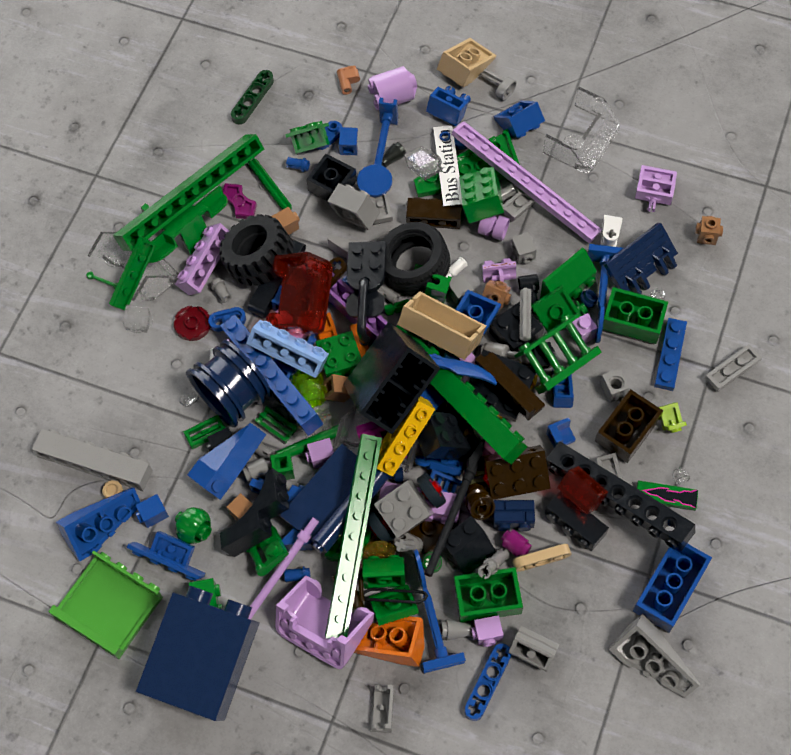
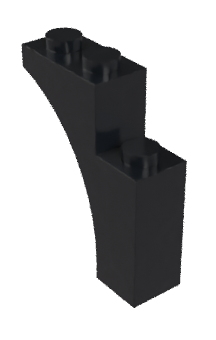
M273 468L266 472L263 486L253 505L236 523L220 532L221 550L236 557L272 537V523L270 520L289 509V495L286 488L287 480L282 473L277 472Z

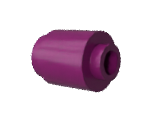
M514 529L511 532L507 530L501 538L503 541L502 546L516 557L528 554L532 547L529 540Z

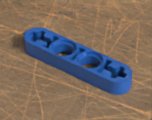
M501 643L494 647L466 703L465 715L469 720L478 721L482 718L510 661L511 654L508 653L510 650L508 645ZM502 649L506 651L505 654L507 655V657L503 656L500 661L503 667L496 663L499 655L497 651L501 652ZM495 667L498 669L499 675L496 678H490L487 675L488 668ZM481 686L488 687L490 690L489 695L481 697L477 692L478 688ZM473 697L481 701L478 706L480 713H475L474 716L470 714L471 710L468 709L469 707L473 708L476 704V700H473Z

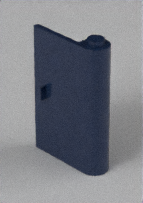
M343 444L337 448L289 504V509L280 515L281 518L299 532L301 529H305L312 517L318 520L319 523L310 534L312 537L309 540L313 543V548L319 553L323 551L327 553L344 531L357 455ZM378 469L376 470L372 498L389 479L386 473Z

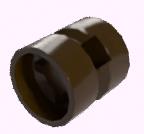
M469 485L463 503L474 519L485 520L489 518L495 511L494 501L483 485Z

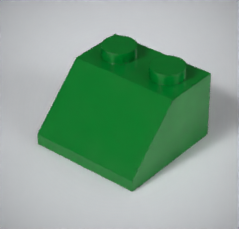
M390 555L388 558L370 556L367 559H363L364 588L404 586V557Z

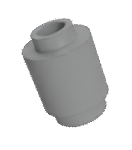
M262 457L247 463L242 470L247 482H250L252 478L256 480L265 478L266 472L272 469L269 459L265 460Z

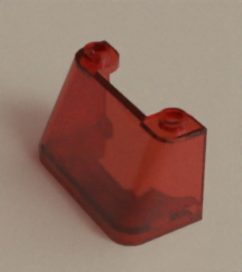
M310 252L275 256L274 271L276 275L283 278L278 313L268 314L266 321L270 322L272 326L286 330L289 333L321 334L325 329L332 279L331 263Z

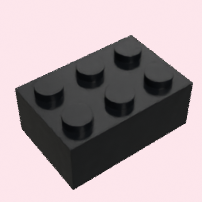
M434 412L417 438L424 458L465 461L478 446V440L472 426L460 414Z

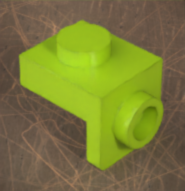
M678 402L659 407L663 410L660 419L663 430H670V433L681 431V427L687 426L686 421H682Z

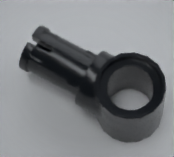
M538 275L518 276L519 290L523 288L531 289L532 305L538 301L537 293L540 289Z

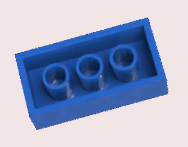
M688 543L682 552L677 548L672 549L669 547L636 603L633 612L639 616L643 614L651 623L670 633L712 557Z

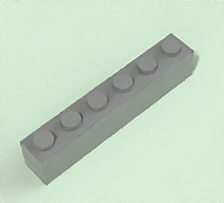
M41 429L32 447V451L39 458L110 481L115 480L122 485L134 487L140 491H144L153 471L149 462L143 458L134 459L124 452L118 454L108 447H97L90 441L81 442L74 436L60 435L59 432L53 429H49V431Z

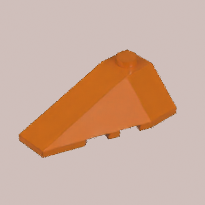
M409 616L380 626L378 622L372 623L354 653L401 665L419 667L424 651L423 619Z

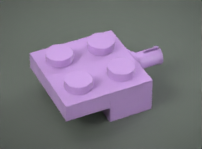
M642 165L635 199L648 201L647 210L649 212H655L656 203L671 205L677 172Z

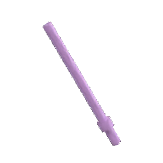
M312 517L304 530L301 529L297 535L298 539L288 551L289 554L281 561L250 605L252 610L249 619L254 616L303 544L307 543L312 537L310 534L319 523L314 517Z

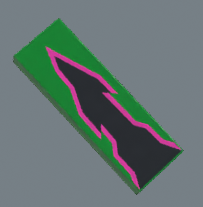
M640 480L637 482V489L665 506L693 511L697 509L698 490Z

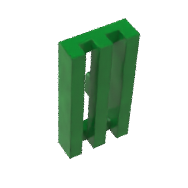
M266 406L265 411L259 414L260 417L255 419V423L286 444L297 431V427ZM269 414L274 419H276L277 421L285 425L287 428H289L291 431L287 430L285 427H283L267 415ZM263 419L285 433L286 437L264 423Z
M216 415L183 431L193 450L209 442L207 437L224 429L225 426L219 415ZM218 422V424H216V425H214V426H212V427H210V428H206V427H208V426H210V425H212V424ZM202 430L200 433L190 437V435Z

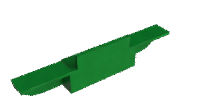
M220 185L195 206H190L161 229L163 232L152 240L157 245L149 263L158 262L178 247L174 238L179 234L189 254H193L196 243L202 239L203 231L207 227L202 215L213 218L228 203L227 196L223 193Z

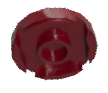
M200 306L184 307L174 318V329L183 340L197 341L209 333L210 325L208 320L210 316Z

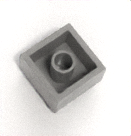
M338 183L328 199V203L341 219L367 230H370L380 213L376 203L370 199V195L363 190L359 192L348 184L344 186Z

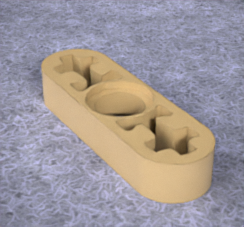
M561 544L517 557L512 562L514 567H516V572H521L566 559L572 553L568 544Z

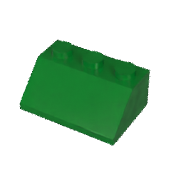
M583 247L542 281L540 299L562 285L570 298L576 299L586 287L589 288L595 283L597 270Z

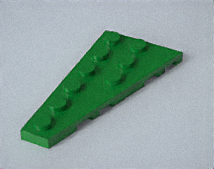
M508 129L502 131V134L496 137L489 138L491 143L519 164ZM470 149L457 156L460 177L466 173L480 171L485 167H492ZM439 168L430 170L414 179V186L418 197L442 193ZM495 170L498 180L507 179Z

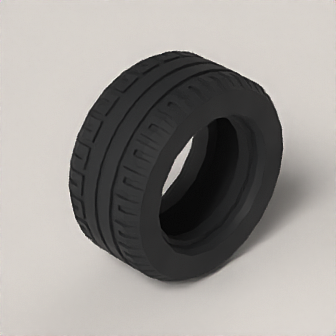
M409 222L392 229L383 238L382 241H386L387 244L385 280L395 291L406 295H416L418 292L425 293L428 282L436 285L440 283L439 280L433 279L432 275L438 274L446 277L451 263L450 253L442 234L433 226L422 222ZM422 246L432 251L428 262L418 269L404 271L396 267L400 255L410 248Z

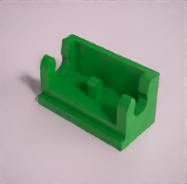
M434 274L432 278L439 280L440 283L436 285L428 282L425 294L444 303L452 277L448 276L447 278Z

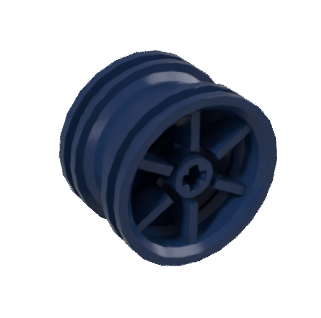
M223 340L220 343V347L216 346L213 348L214 357L205 365L199 362L193 365L194 369H188L186 375L202 400L227 425L235 428L238 426V421L245 420L244 411L253 403L262 405L265 399H269L272 396V392L267 381L251 360L233 343Z

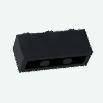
M562 489L546 506L545 514L547 519L552 523L560 525L562 531L568 536L572 535L576 538L578 544L584 549L588 548L592 552L607 535L609 527Z

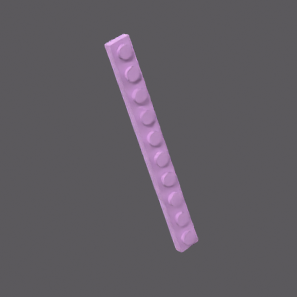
M463 121L453 129L452 136L490 166H494L495 170L590 244L600 234L601 228Z

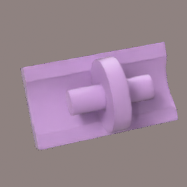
M510 258L503 259L501 263L496 264L491 260L485 261L484 265H482L483 283H487L490 280L504 282V280L516 279V262H512Z

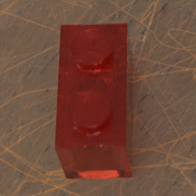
M579 466L568 470L557 487L565 498L571 500L578 510L585 514L597 510L608 494L606 489Z

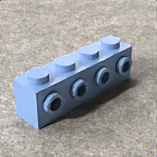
M259 320L252 327L246 342L247 345L314 378L322 371L329 355L321 347L313 346L307 343L306 340L296 338L290 335L288 331L278 329L272 326L270 322Z

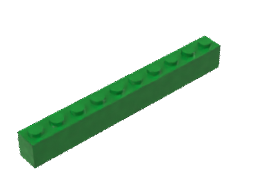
M245 134L113 234L120 248L123 251H133L139 236L149 239L261 153L264 147L256 134Z
M399 325L396 326L418 341L428 354H440L434 346L429 347L427 345L429 341L423 340L420 336L404 330ZM440 368L430 384L505 461L512 464L528 447L523 442L525 438L517 430L513 432L510 429L512 425L505 418L501 420L498 417L500 413L492 405L488 407L485 404L487 399L480 393L476 394L474 392L475 387L468 381L464 382L462 380L463 375H457L448 369Z

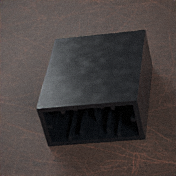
M388 322L343 385L361 415L393 434L436 376L440 367L418 341Z

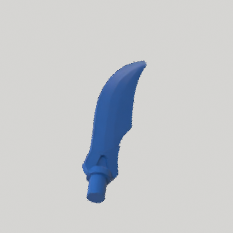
M429 354L440 368L448 369L457 375L473 377L497 385L492 374L478 365L444 358L437 354Z

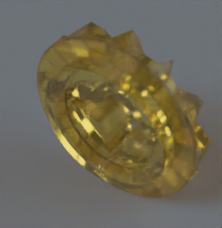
M374 541L364 546L363 551L367 557L378 556L379 558H388V556L395 554L396 546L387 541Z

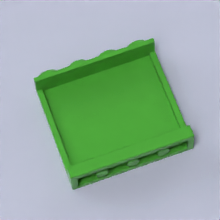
M93 550L92 554L95 556L59 606L53 605L48 612L63 624L117 659H120L163 596L159 592L160 588L151 582L149 585L143 582L144 578L135 572L130 574L126 571L128 568L120 562L115 564L110 561L111 557L104 552L99 554Z

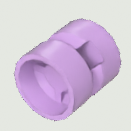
M500 215L499 217L492 216L482 219L479 223L478 233L485 236L491 234L492 238L503 241L509 227L510 218Z

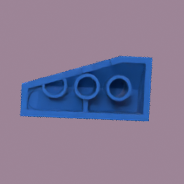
M249 423L206 455L199 458L187 475L221 500L267 434L252 423Z
M132 487L58 520L56 524L78 561L91 556L93 550L98 552L102 544L116 533L115 530L136 512V504L140 503V499L135 488Z

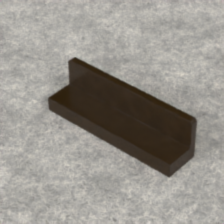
M490 352L485 357L480 354L475 358V365L484 368L492 374L497 382V385L493 386L528 421L545 407V404L493 352Z

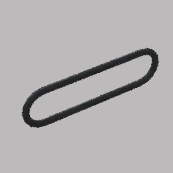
M369 588L363 592L364 595L370 591L419 593L425 595L423 599L418 601L367 598L364 596L366 601L419 604L428 598L427 592L421 590Z

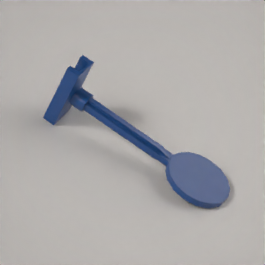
M380 97L379 113L382 128L375 163L364 167L357 176L359 190L367 192L370 197H380L386 194L392 186V175L387 168L382 166L389 126L390 124H398L397 99H394L393 103H385L384 99Z
M589 244L588 255L591 261L600 262L601 266L598 297V329L595 343H600L607 296L608 272L603 264L624 249L621 247Z
M417 549L413 550L421 588L428 594L424 605L436 648L434 650L436 658L422 663L424 674L464 664L466 661L464 652L448 655L447 648L444 647L432 598L427 590L420 555Z

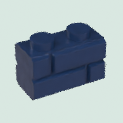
M494 500V528H498L502 532L510 531V528H518L519 531H530L531 528H534V500Z

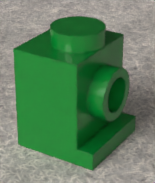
M290 452L270 455L273 469L282 473L286 480L295 479Z

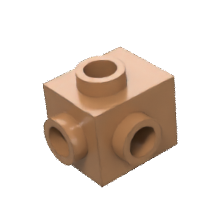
M702 216L700 223L696 224L695 234H698L697 243L716 245L718 237H722L723 226L720 225L721 218Z
M490 280L485 285L482 296L500 303V309H502L505 304L508 305L512 295L509 292L511 287H508L504 282Z

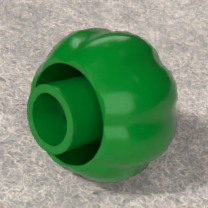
M191 507L187 508L184 512H179L175 517V531L180 540L189 544H197L205 541L210 536L212 531L211 519L205 510Z

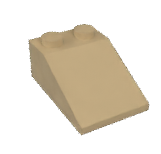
M468 38L443 52L437 70L455 81L457 85L465 87L472 83L491 64L497 55L473 39Z

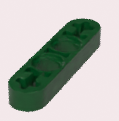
M262 70L258 73L232 109L231 117L235 124H244L273 85L274 78L270 70ZM259 88L261 92L253 93V90ZM246 101H252V102H253V103H252L251 105H249V106L244 105V102H246Z

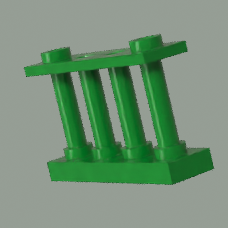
M578 313L573 316L569 314L559 320L561 322L559 325L531 344L529 342L519 347L520 351L514 355L515 358H518L525 354L539 376L541 384L535 387L538 394L549 391L602 353L598 346L592 349L587 347L572 322L580 317ZM564 327L567 328L580 349L579 353L581 355L578 358L572 354L558 332ZM551 336L568 360L566 361L568 365L565 367L563 365L560 366L545 342ZM538 345L554 369V375L551 377L545 373L531 351Z

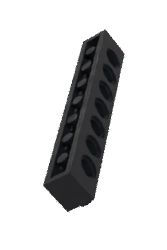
M559 441L547 456V468L552 474L562 476L568 484H574L584 494L594 496L603 506L608 505L619 516L629 518L635 526L645 528L654 538H661L670 548H677L682 552L696 533L693 522ZM567 464H572L569 468L564 467ZM583 474H588V475H589V476L586 477V478L580 477V476L583 475ZM600 484L606 485L604 488L597 487ZM615 495H622L619 499L614 498ZM633 505L640 506L638 509L630 508ZM649 516H656V517H657V518L654 519V520H649V519H648ZM668 526L675 528L672 531L665 530Z

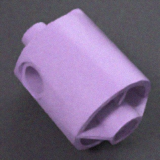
M404 66L368 79V90L370 94L374 95L375 100L373 102L376 110H379L380 97L384 99L385 103H393L394 99H397L398 105L415 98L417 90L415 76L406 70Z

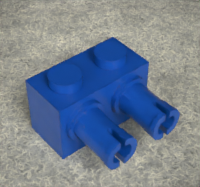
M447 86L445 90L437 87L429 97L426 112L457 126L464 118L471 98L469 95L466 96L465 93L460 97L456 96V91L451 86Z

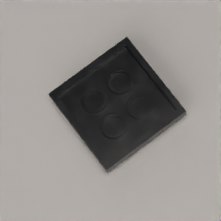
M483 349L481 355L485 357L490 351ZM495 354L530 389L536 376L535 370L530 366ZM470 377L469 383L475 387L474 392L476 394L480 393L487 399L485 404L488 407L492 405L500 413L499 416L516 422L520 412L491 383Z

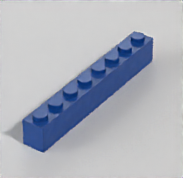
M233 315L220 325L232 343L260 371L273 394L303 431L309 436L320 428L323 422L318 414L271 357L246 344L250 332L238 317Z

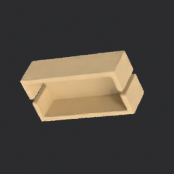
M418 292L412 300L403 306L397 324L403 327L404 330L420 336L421 339L427 340L437 345L438 348L444 349L464 360L480 344L486 325L422 292Z

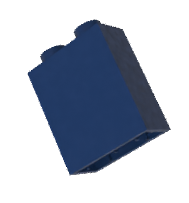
M189 585L186 596L174 592L171 595L136 692L213 721H224L260 622L249 619L252 607L228 599L225 609H220L209 605L213 593Z

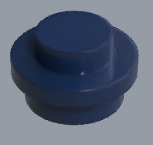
M592 290L583 291L580 294L581 303H584L586 307H594L597 304L598 296Z

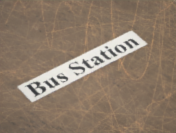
M452 125L433 127L443 206L462 204L455 141L454 136L451 135L453 127ZM442 132H448L450 134V139L448 141H442L440 139V134ZM442 135V138L446 139L448 135Z

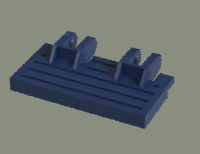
M656 223L603 265L616 288L626 291L631 289L634 293L642 294L636 279L643 289H649L650 283L647 277L657 269L664 276L669 273L663 258L671 269L677 267L674 256L678 252L662 223Z

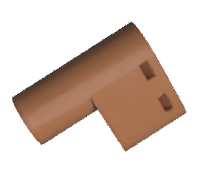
M348 66L337 70L342 93L345 95L352 92L351 84L360 81L358 69H356V66Z

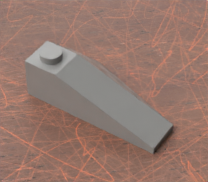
M643 614L633 621L609 648L624 665L630 668L633 666L642 671L644 676L648 678L649 676L660 681L661 685L684 698L700 686L699 681L665 637Z

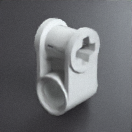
M604 215L600 245L617 246L623 218Z

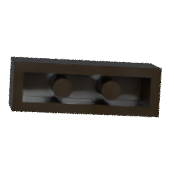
M408 198L406 223L422 222L434 228L460 229L462 204L443 206V200L437 198Z

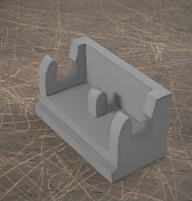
M375 685V688H373L370 732L392 733L394 685H387L386 687Z

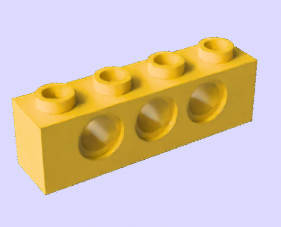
M420 396L393 434L387 432L381 442L377 464L378 470L394 476L435 411L429 400Z

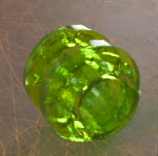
M300 370L292 376L293 380L291 383L313 409L323 405L326 401L324 393H328L326 386L322 385L324 381L322 374L319 373L314 378Z

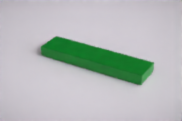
M139 236L109 302L111 306L127 311L157 243Z

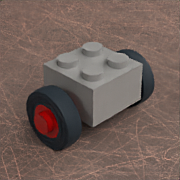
M427 473L417 478L421 493L414 483L408 480L374 504L377 510L374 509L369 512L368 523L372 533L383 543H390L395 539V536L397 538L402 537L434 514L425 501L426 499L436 508L446 503V499L441 492V486Z

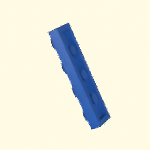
M668 318L654 385L656 388L673 391L675 388L687 321Z

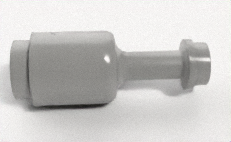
M488 342L484 343L481 347V353L484 349L508 359L520 360L522 364L529 363L525 354L515 358L514 355L518 352L511 351L509 345Z

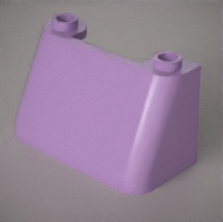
M305 576L276 605V630L281 637L332 667L342 669L348 663L371 626L374 613L367 608L358 607L354 613H351L347 638L340 635L339 638L331 637L330 639H325L331 601L322 596L321 584L317 580Z

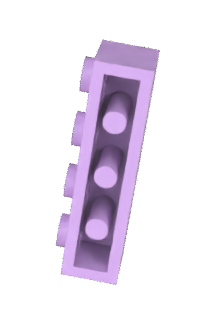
M221 223L209 225L204 229L202 239L196 243L195 251L188 257L185 268L177 276L178 280L175 285L188 295L198 294L202 291L220 259V244L222 239H225L224 235L226 232H229Z

